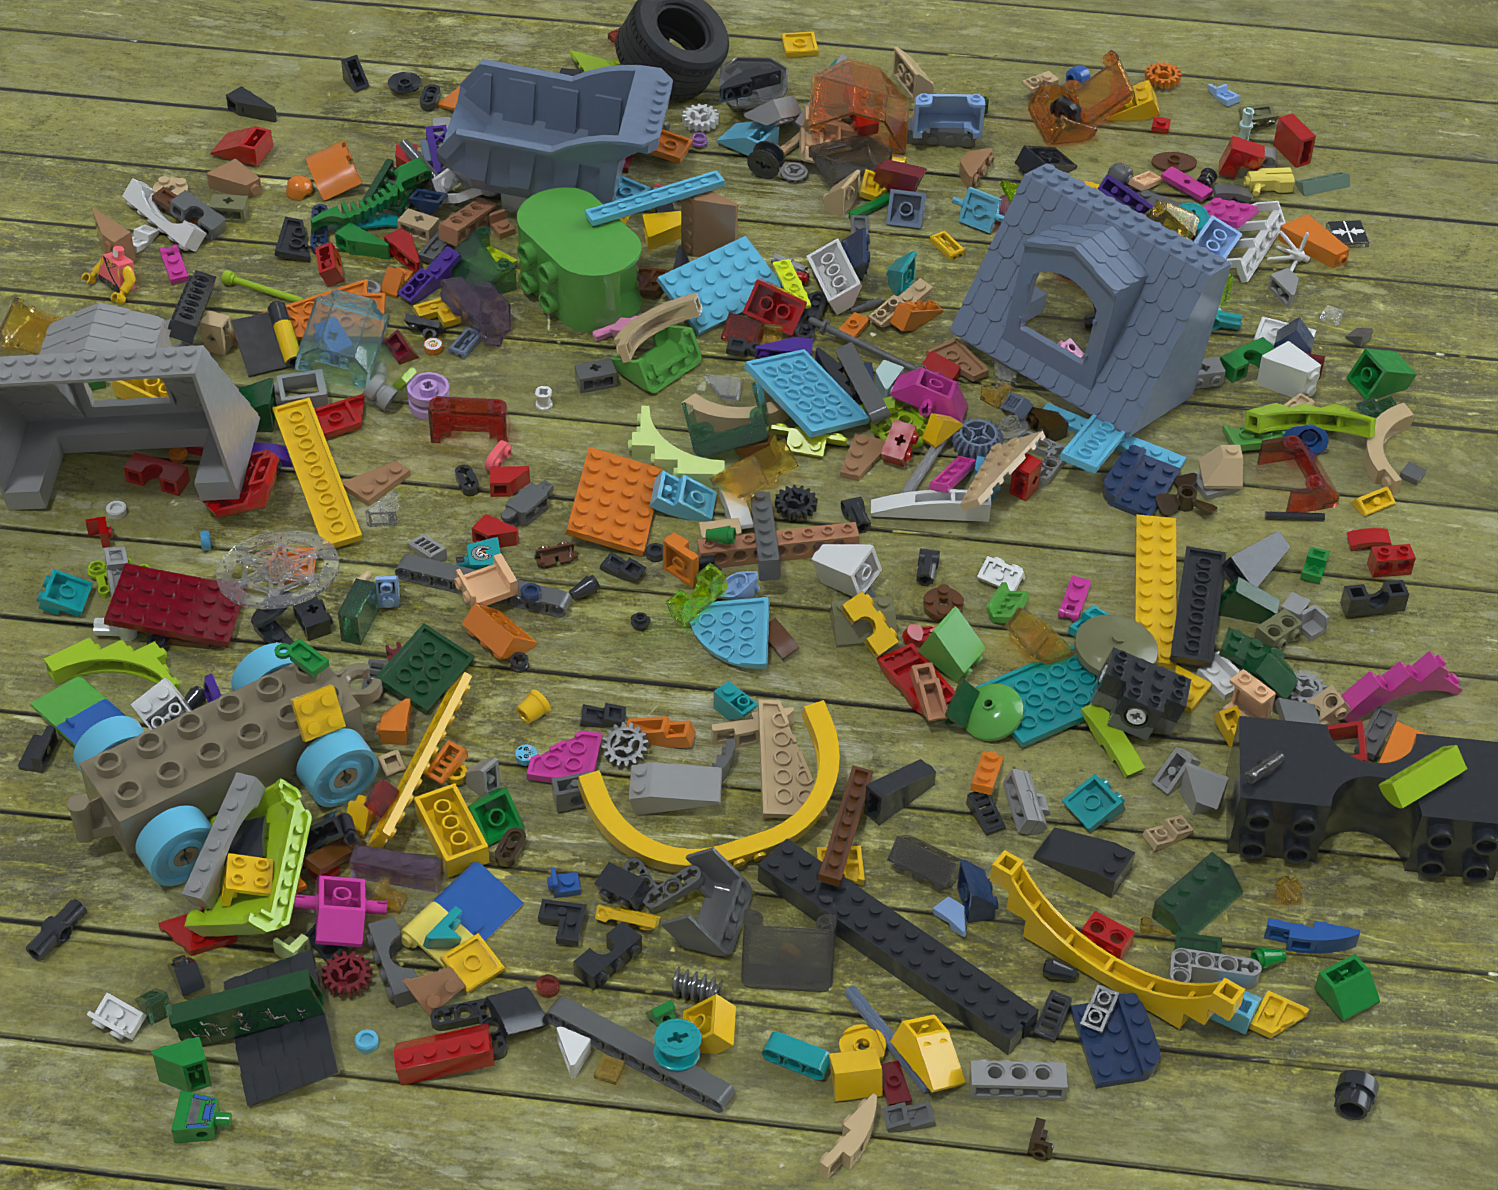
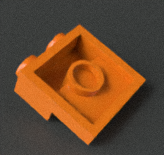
M673 532L663 540V569L691 588H694L698 585L699 556L689 550V541Z

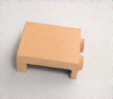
M501 553L493 556V565L463 575L460 569L456 570L455 586L458 590L461 589L464 602L466 604L469 603L471 608L474 603L487 606L518 595L517 579Z
M1244 669L1230 679V684L1235 686L1231 702L1225 705L1223 710L1237 705L1242 716L1270 719L1276 693Z

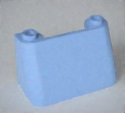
M922 93L918 95L915 99L912 115L913 138H922V133L925 131L930 133V128H963L964 133L969 131L973 134V139H982L985 113L984 98L979 94Z

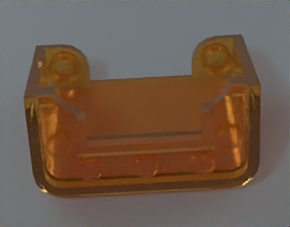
M1110 50L1102 58L1103 64L1106 67L1081 84L1076 80H1070L1060 86L1061 96H1066L1074 104H1078L1081 107V122L1078 126L1082 129L1093 128L1134 98V89L1119 55L1113 50Z
M1043 80L1028 103V112L1044 142L1050 145L1092 139L1097 132V128L1093 123L1085 125L1069 120L1067 116L1062 115L1061 118H1058L1050 113L1051 103L1062 95L1066 96L1074 104L1079 105L1080 100L1076 90Z

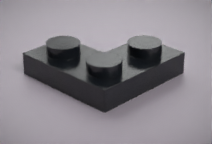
M542 899L538 922L559 925L556 944L579 946L587 905Z

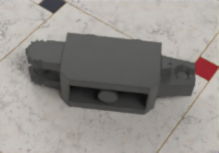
M544 480L537 485L531 482L528 486L522 488L516 496L507 501L506 509L501 513L503 522L514 527L516 525L521 527L528 526L548 509L547 498L554 491L553 485Z

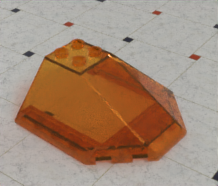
M847 58L813 74L808 129L824 133L827 122L852 114L884 123L890 132L888 151L905 155L909 100L880 67Z

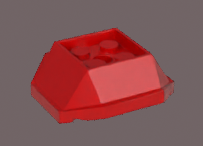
M268 449L251 453L239 499L205 500L201 502L216 517L232 516L264 509L277 478L278 456Z

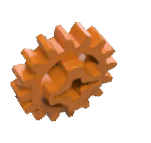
M1156 62V65L1151 63L1150 66H1147L1145 81L1149 80L1151 85H1154V88L1159 86L1161 89L1163 87L1170 89V86L1175 88L1176 85H1179L1182 74L1180 73L1181 70L1177 69V66H1172V63L1166 64L1163 62L1161 64Z

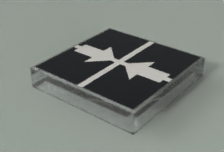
M1361 220L1326 222V229L1348 248L1369 247L1370 242Z

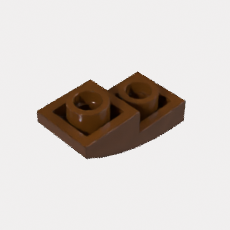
M776 618L769 622L768 644L784 660L799 649V645Z

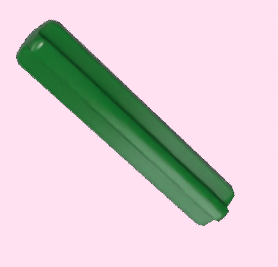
M886 193L849 211V219H851V215L865 216L889 204L890 194Z

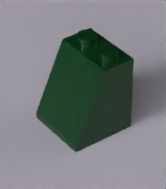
M268 378L239 388V392L247 399L260 417L257 432H273L275 416L272 408L277 406L274 379Z

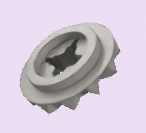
M787 163L780 169L782 179H787L788 182H802L803 179L807 178L808 169L803 164Z

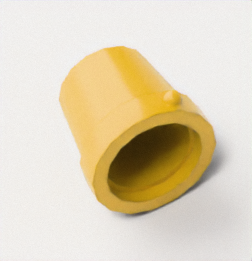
M535 689L531 690L528 696L516 707L517 714L527 724L532 723L543 715H547L551 711V706L547 699Z

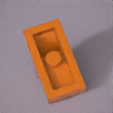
M387 267L380 292L397 299V293L414 276L413 271L400 267Z

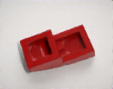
M1365 528L1346 532L1351 551L1369 546L1392 545L1388 529Z

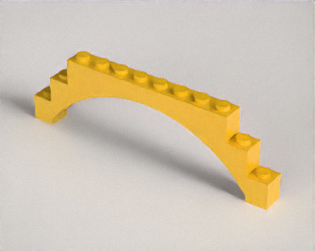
M1004 850L992 864L990 882L1009 892L1006 909L1026 920L1023 937L1078 968L1112 990L1126 994L1135 993L1146 1010L1178 1029H1181L1189 1017L1205 1025L1213 1013L1230 1021L1240 1008L1245 989L1224 977L1222 981L1214 983H1187L1162 978L1133 967L1097 946L1072 926L1039 890L1024 867L1023 860Z

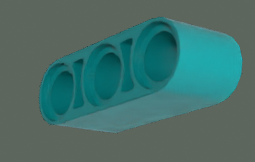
M777 1031L771 1033L761 1052L763 1058L767 1061L818 1081L824 1079L830 1067L829 1054L831 1053Z

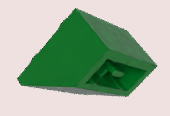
M1356 954L1320 971L1314 989L1343 1022L1380 1003L1372 974Z
M200 1037L188 1038L182 1042L152 1050L160 1082L188 1092L212 1086Z

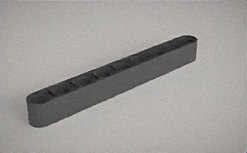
M405 554L395 570V575L400 580L462 595L461 589L458 590L454 583L456 570L460 569L463 575L476 570ZM517 580L518 595L495 602L561 618L565 616L572 602V596L566 591L539 585L541 588L540 600L534 603H527L521 598V588L529 582Z
M564 996L558 997L545 1014L547 1021L554 1027H564L590 1038L592 1047L717 1113L723 1112L735 1095V1089L729 1083L695 1065L684 1071H671L663 1068L654 1058V1043Z

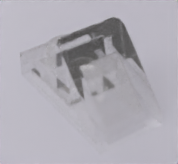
M392 490L365 511L367 526L398 525L396 511L400 508L399 493Z

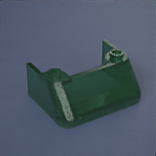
M756 382L751 383L757 407H754L749 414L751 423L719 433H715L714 427L708 422L697 423L693 405L686 402L682 403L693 451L697 456L703 458L762 442L768 437L769 413L761 385Z

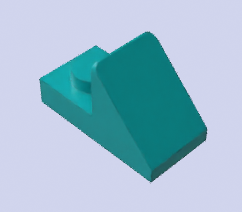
M455 906L426 935L423 946L426 949L455 948L460 945L462 938L454 931L462 922L460 917L463 911Z

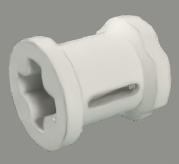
M548 386L536 388V408L539 411H548L553 406L550 400L552 390Z

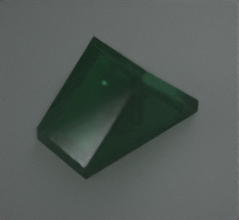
M154 988L135 998L141 1011L147 1015L146 1018L151 1026L172 1015L169 997L164 990Z

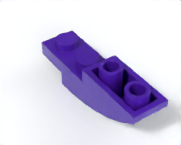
M447 246L426 270L420 268L397 293L398 296L412 304L432 294L452 276L451 270L462 259V256Z

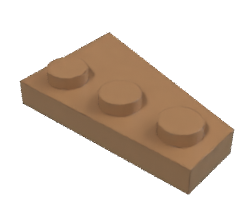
M958 338L926 350V356L931 351H934L961 367L960 375L973 382L989 375V369Z
M855 434L840 471V477L860 481L872 468L873 463L882 458L881 452L885 441L879 438Z
M395 461L345 480L342 483L347 493L365 505L370 506L411 476L410 469Z

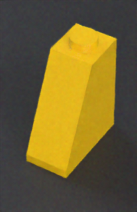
M681 211L643 214V232L648 251L681 238Z

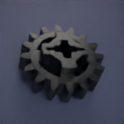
M793 485V488L785 486V491L780 489L779 494H776L775 508H777V513H782V518L788 516L790 521L792 518H796V521H799L800 518L807 520V515L812 517L813 512L817 511L818 498H815V492L810 493L811 489L805 490L803 485L800 488H797L796 485Z

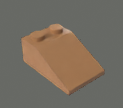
M94 209L93 215L98 240L104 254L113 252L114 246H122L124 248V255L133 262L136 261L131 232L97 209Z

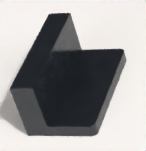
M46 726L42 735L34 734L18 764L19 770L43 774L58 743L54 727Z

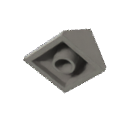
M1187 762L1180 794L1193 816L1220 809L1223 804L1229 777Z

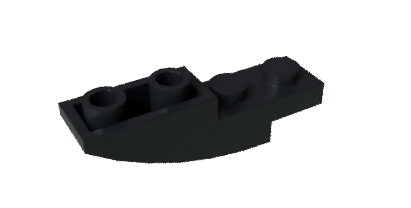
M758 66L731 77L720 86L719 101L722 103L751 96L753 90L781 84L780 67L777 66L763 70Z

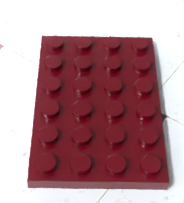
M125 563L104 617V625L229 648L247 592V586Z

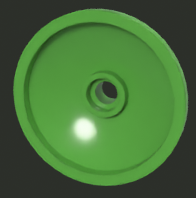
M988 684L977 688L980 693L964 727L965 730L972 737L982 741H997L1012 734L1020 725L1024 715V706L1019 694L1011 687L1003 684Z

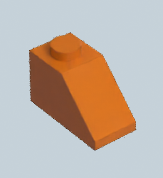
M406 698L382 713L381 722H377L376 734L380 735L381 744L407 745L412 715L410 699Z

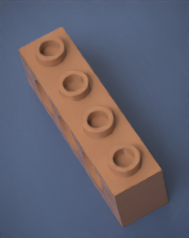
M479 197L440 223L438 228L439 240L454 246L460 245L489 225V214L497 211L498 204Z

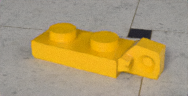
M597 905L595 919L603 922L614 919L617 920V924L622 921L630 926V923L639 925L638 928L649 931L659 926L660 916L621 907Z

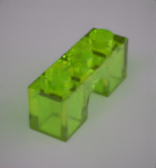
M711 563L696 575L697 584L690 594L680 589L666 601L670 616L684 627L729 588L725 574Z

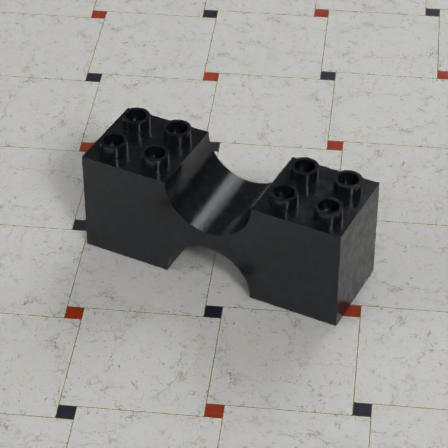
M1239 716L1226 770V776L1229 777L1226 787L1227 853L1240 854L1247 859H1258L1262 856L1282 858L1293 864H1301L1307 861L1315 862L1320 845L1329 837L1344 832H1361L1375 836L1389 844L1399 855L1404 871L1417 872L1427 878H1435L1441 875L1464 877L1467 881L1474 883L1494 880L1498 870V742L1416 734L1412 749L1406 756L1392 762L1372 763L1354 758L1341 750L1331 738L1328 725ZM1443 746H1458L1467 770L1406 807L1398 808L1392 805L1381 792L1379 784Z

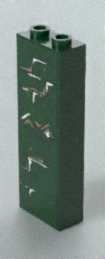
M304 969L171 1005L172 1015H169V1023L171 1028L177 1031L180 1041L200 1037L203 1046L324 1014V994L309 969Z

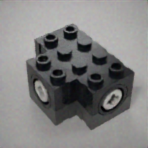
M1113 647L1097 675L1091 703L1110 710V718L1107 725L1147 741L1153 729H1158L1170 735L1186 708L1192 679Z

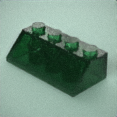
M1211 852L1155 900L1151 917L1175 936L1176 931L1198 934L1243 894V889L1230 865Z

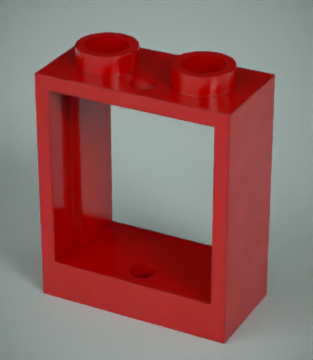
M1362 720L1328 725L1329 734L1333 741L1358 738L1360 754L1350 756L1369 762L1367 737Z

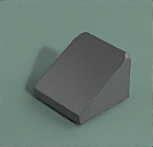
M1356 328L1346 335L1345 338L1361 347L1371 339L1373 329Z

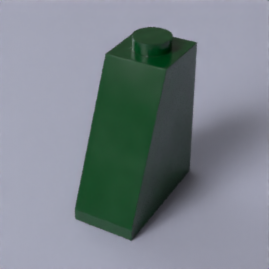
M1238 577L1221 594L1218 615L1262 624L1280 612V609H1278L1280 600Z

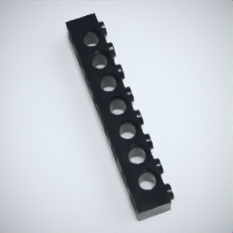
M195 270L193 276L189 275L168 325V329L171 330L169 337L192 344L212 294L216 276Z

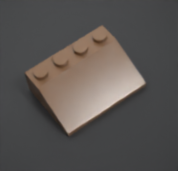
M713 191L681 200V246L686 253L694 257H702L737 240V203Z

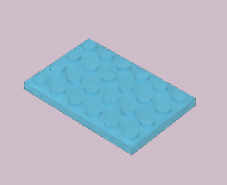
M746 236L657 278L658 284L670 300L697 292L703 308L700 317L686 320L697 336L743 315L744 313L742 312L757 279L762 278L783 288L780 280Z
M805 349L751 360L745 363V370L809 437L869 424L870 416Z

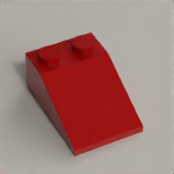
M759 278L755 282L742 313L793 336L807 302L783 288Z

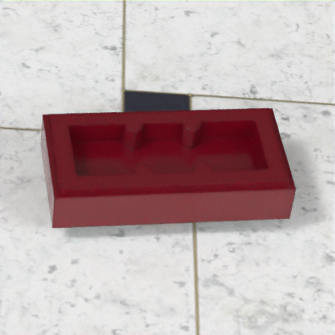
M899 1060L881 1064L882 1091L887 1106L903 1102L906 1105H911L912 1098Z

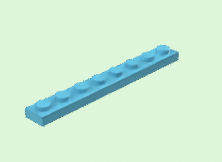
M716 170L585 210V217L592 226L600 225L724 187L725 180Z
M1049 403L1043 408L1059 412L1069 423L1068 431L1076 434L1089 420ZM1125 436L1115 448L1124 452L1129 449V446L1137 445L1140 448L1147 449V456L1182 468L1186 462L1185 456L1134 436Z

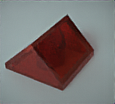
M729 312L721 340L728 342L731 336L748 339V343H760L770 329V326Z

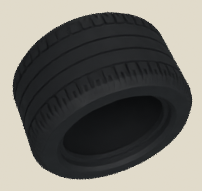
M637 0L617 33L615 49L621 65H642L662 68L673 80L669 100L683 101L698 96L707 88L727 57L729 36L721 17L704 0ZM663 35L673 39L684 49L673 45Z

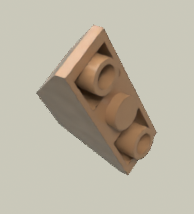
M993 148L969 151L961 159L959 176L967 190L969 187L977 185L981 176L986 174L987 168L992 166L994 162Z

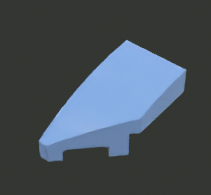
M1213 84L1207 85L1208 91L1223 105L1228 107L1240 102V95L1227 90V84L1218 87Z
M948 896L932 908L935 916L950 924L951 931L963 937L966 936L967 918L965 907Z

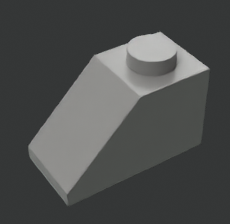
M1289 268L1270 274L1268 289L1290 309L1293 305L1299 278Z
M1176 747L1152 783L1170 795L1182 785L1187 762L1199 766L1201 761L1186 749Z
M496 757L480 760L465 772L466 786L479 796L500 787L499 760Z

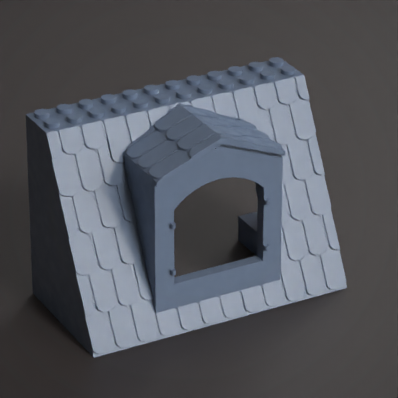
M1046 163L1026 173L1015 192L1016 194L1004 215V219L989 246V250L978 269L977 275L962 302L963 304L949 332L1090 415H1097L1096 418L1102 422L1113 424L1114 429L1119 432L1125 431V435L1129 437L1192 397L1232 263L1225 260L1224 257L1210 252L1207 248L1193 243L1191 239L1180 236L1176 231L1169 230L1162 226L1161 223L1147 218L1146 215L1119 203L1113 197L1106 196L1098 189L1092 188L1083 181L1071 177L1068 173L1056 169L1051 164ZM1040 272H1055L1070 278L1087 293L1094 303L1097 312L1092 322L1093 327L1086 353L1083 356L1084 359L1025 326L1026 321L1044 311L1048 293L1035 286Z

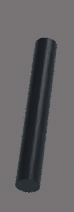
M1265 511V519L1324 521L1325 513Z

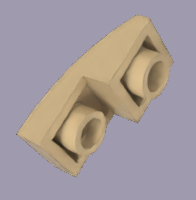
M1182 815L1165 819L1161 826L1145 829L1142 836L1153 850L1156 851L1181 841L1192 834L1194 829Z

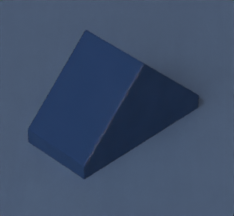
M417 188L408 199L419 211L431 216L448 197V193Z

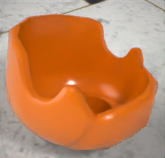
M293 176L287 182L286 194L293 200H303L305 195L311 196L314 185L305 176Z

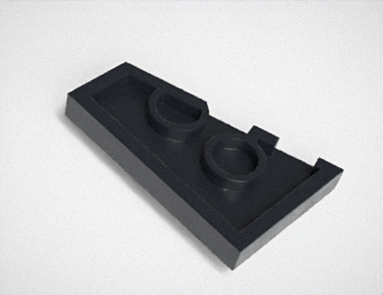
M285 217L274 256L310 263L311 256L308 250L303 220Z

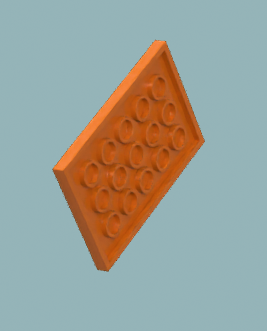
M589 447L565 534L642 557L654 508L649 507L654 482L664 469Z

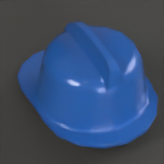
M1312 424L1292 427L1282 437V446L1291 454H1319L1327 448L1329 443L1326 431Z

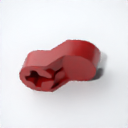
M910 624L903 631L902 638L907 644L913 643L916 648L921 647L936 627H921L917 624Z

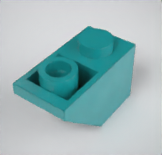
M730 681L714 691L713 708L728 720L743 718L758 707L757 702Z

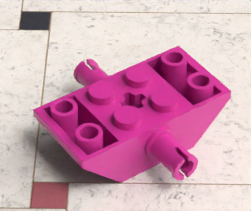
M923 367L898 375L890 393V396L896 400L904 401L919 409L921 416L925 412L924 417L935 413L951 416L962 422L968 406L956 381L944 377L942 373L939 375V372L934 373Z
M317 876L316 895L296 894L293 908L311 909L316 912L315 944L362 947L365 914L385 916L387 901L367 900L365 898V879Z

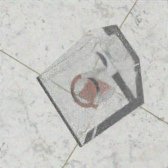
M703 373V378L718 397L724 399V403L735 404L736 401L741 400L744 385L743 378Z

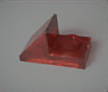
M382 779L378 784L375 782L368 792L364 806L382 818L398 796L399 790L385 779Z

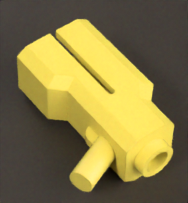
M1290 167L1260 168L1258 171H1248L1247 176H1244V187L1253 191L1252 195L1255 197L1259 196L1260 191L1293 192L1295 180Z

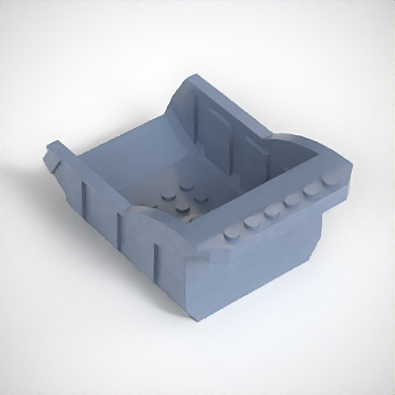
M481 59V62L460 84L458 101L443 144L437 149V160L469 184L471 188L529 198L536 193L548 189L570 187L591 193L602 204L613 202L616 198L626 157L637 152L648 154L658 149L673 80L662 68L642 65L607 66L570 76Z

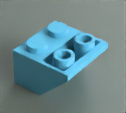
M1245 991L1241 1006L1230 1021L1216 1013H1213L1210 1019L1246 1035L1263 998Z

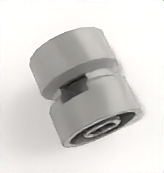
M375 375L364 389L362 395L370 401L375 400L378 407L386 410L395 399L399 390L390 384L385 385V380Z

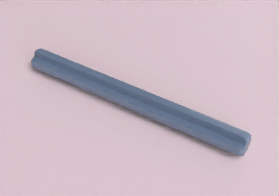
M856 986L847 988L845 996L874 1031L877 1029L883 1034L886 1040V1047L899 1060L902 1067L919 1088L925 1093L928 1092L930 1089L925 1086V1083L911 1069V1066L890 1042L894 1035L891 1029Z

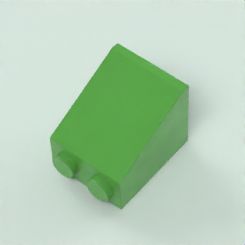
M954 607L932 631L918 652L957 683L962 677L966 679L973 671L970 668L972 665L976 667L984 658L981 654L986 647L959 609Z

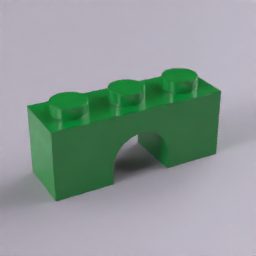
M1261 337L1220 356V362L1226 371L1225 377L1231 383L1246 377L1249 364L1260 368L1262 355L1276 347L1264 337Z

